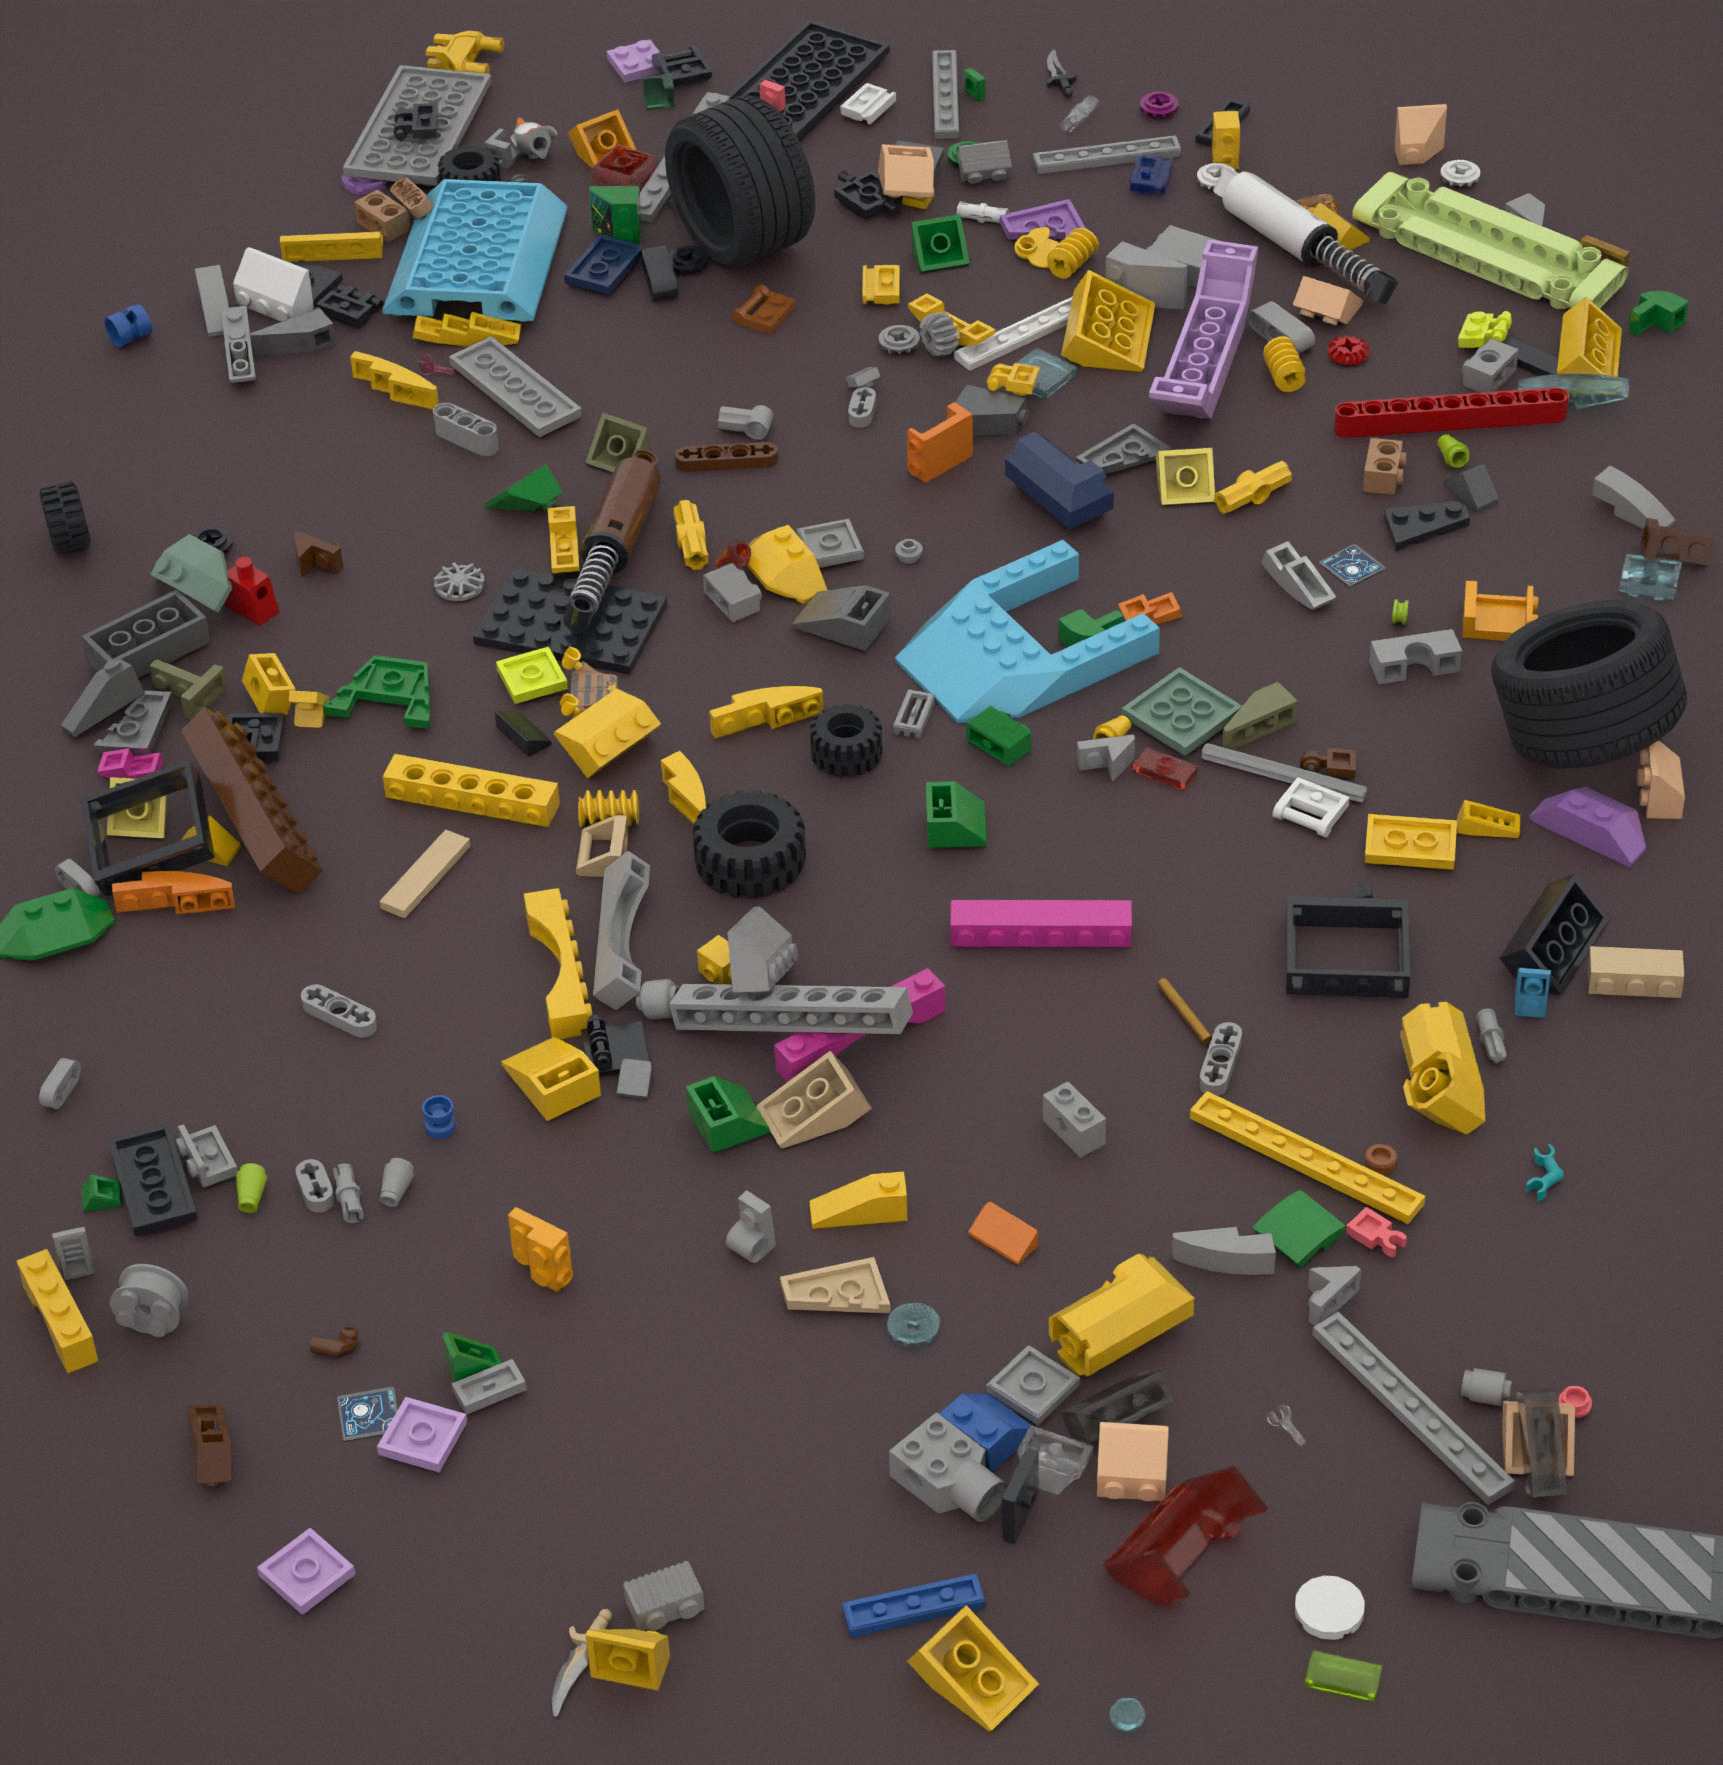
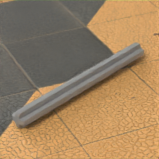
M1206 743L1202 749V759L1290 784L1299 777L1348 796L1349 800L1363 803L1367 796V787L1210 743Z

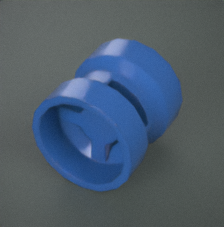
M442 1095L428 1098L422 1105L427 1135L433 1139H445L451 1136L456 1129L455 1117L453 1116V1102L450 1098Z

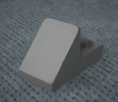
M1134 735L1077 742V765L1079 771L1108 767L1111 781H1114L1135 760Z
M1357 1266L1310 1269L1308 1288L1313 1294L1308 1302V1322L1315 1326L1334 1315L1359 1291L1360 1268Z

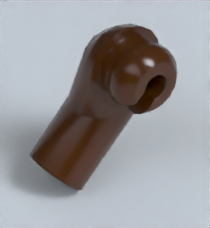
M347 1326L340 1331L341 1337L335 1340L314 1336L311 1341L310 1351L333 1357L341 1356L357 1347L359 1332L355 1327Z

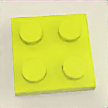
M549 647L496 661L497 671L515 704L568 689L567 679Z

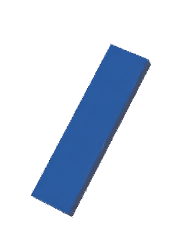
M977 1573L843 1602L842 1611L851 1638L956 1615L966 1605L971 1611L986 1608Z

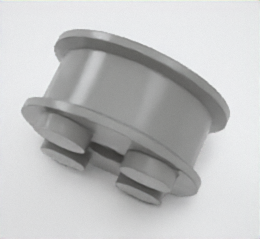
M135 1264L125 1268L119 1278L120 1288L116 1289L110 1298V1307L116 1316L117 1323L155 1337H163L165 1334L172 1332L179 1324V1311L186 1306L189 1299V1293L185 1284L175 1274L159 1266Z

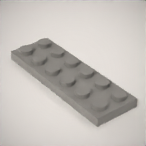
M492 336L449 356L450 365L538 437H542L582 417L580 406Z

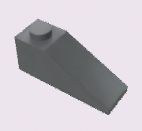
M120 658L106 663L104 668L94 675L61 724L62 729L76 737L143 695L145 692L132 665Z

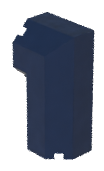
M1037 432L1018 439L1014 445L1017 448L1013 455L1009 452L1005 458V476L1069 529H1073L1114 509V491L1111 485L1106 487L1103 481L1107 478L1104 470L1091 460L1080 465L1045 436L1043 437Z

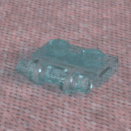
M1626 554L1622 579L1630 580L1631 582L1620 580L1619 591L1627 592L1629 596L1638 597V594L1653 596L1654 600L1663 601V598L1674 600L1676 589L1667 588V586L1677 588L1682 562L1655 558V561L1644 559L1640 555ZM1641 582H1643V583H1649V584H1656V586H1654V585H1648V584H1641Z

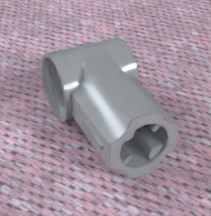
M757 405L752 410L721 406L718 428L745 432L748 437L761 440L766 437L774 415L771 409L763 405Z

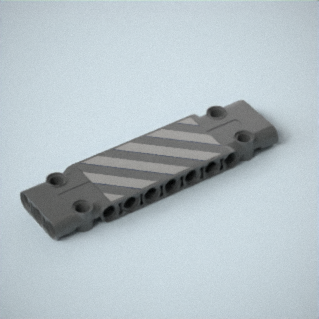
M1422 1502L1411 1589L1443 1593V1590H1447L1450 1596L1460 1603L1474 1602L1479 1595H1482L1487 1605L1503 1610L1707 1639L1723 1638V1536L1503 1506L1497 1508L1494 1512H1488L1486 1507L1476 1502L1465 1503L1460 1508Z

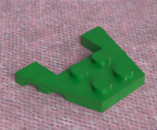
M374 655L353 675L354 680L348 686H342L337 691V696L332 701L327 700L323 705L324 715L343 718L349 717L357 699L409 706L404 716V725L429 729L428 662Z

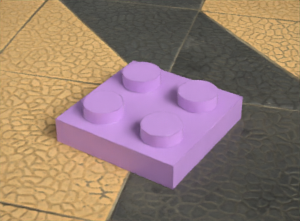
M641 40L635 44L619 46L607 51V60L625 83L660 73L657 68H654L651 59L652 54L660 52L651 40Z
M405 1397L377 1446L378 1455L440 1473L467 1424L466 1414Z
M311 1528L257 1567L259 1577L302 1615L356 1575L354 1566Z

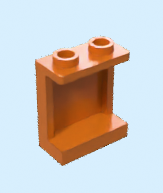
M955 402L946 406L947 420L924 433H919L913 428L907 430V468L913 476H916L924 483L931 481L973 456L972 413Z

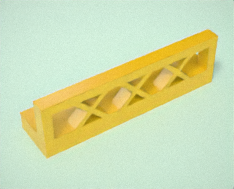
M380 232L280 236L282 260L286 262H298L299 260L382 258L384 239L383 234L380 235Z

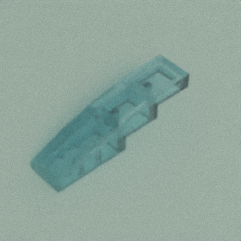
M1557 374L1519 379L1517 390L1562 388L1568 391L1569 402L1574 401L1576 409L1628 399L1630 382L1628 378L1600 374Z

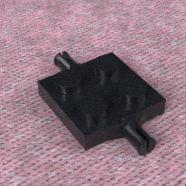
M844 170L839 173L838 179L844 182V184L834 189V197L865 218L873 216L882 210L888 211L893 216L899 214L900 207L895 205V203L901 201L903 196L891 197L884 195L879 174L873 170L859 176H851Z

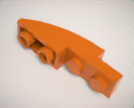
M180 871L142 872L141 881L112 884L117 913L175 907L177 915L236 908L232 883L204 874Z

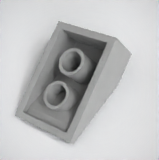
M1123 241L1106 256V279L1155 302V308H1186L1188 265Z

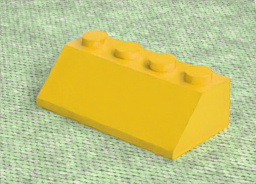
M1587 297L1563 314L1557 374L1561 381L1567 382L1575 390L1613 391L1617 388L1622 328Z

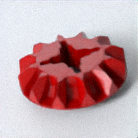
M1344 335L1343 338L1335 337L1332 342H1329L1327 353L1337 363L1354 365L1368 358L1369 345L1365 343L1364 339H1356L1355 335L1352 337Z

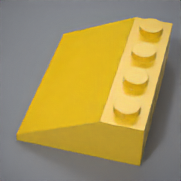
M1088 270L1074 289L1061 356L1084 367L1142 372L1146 359L1155 302Z

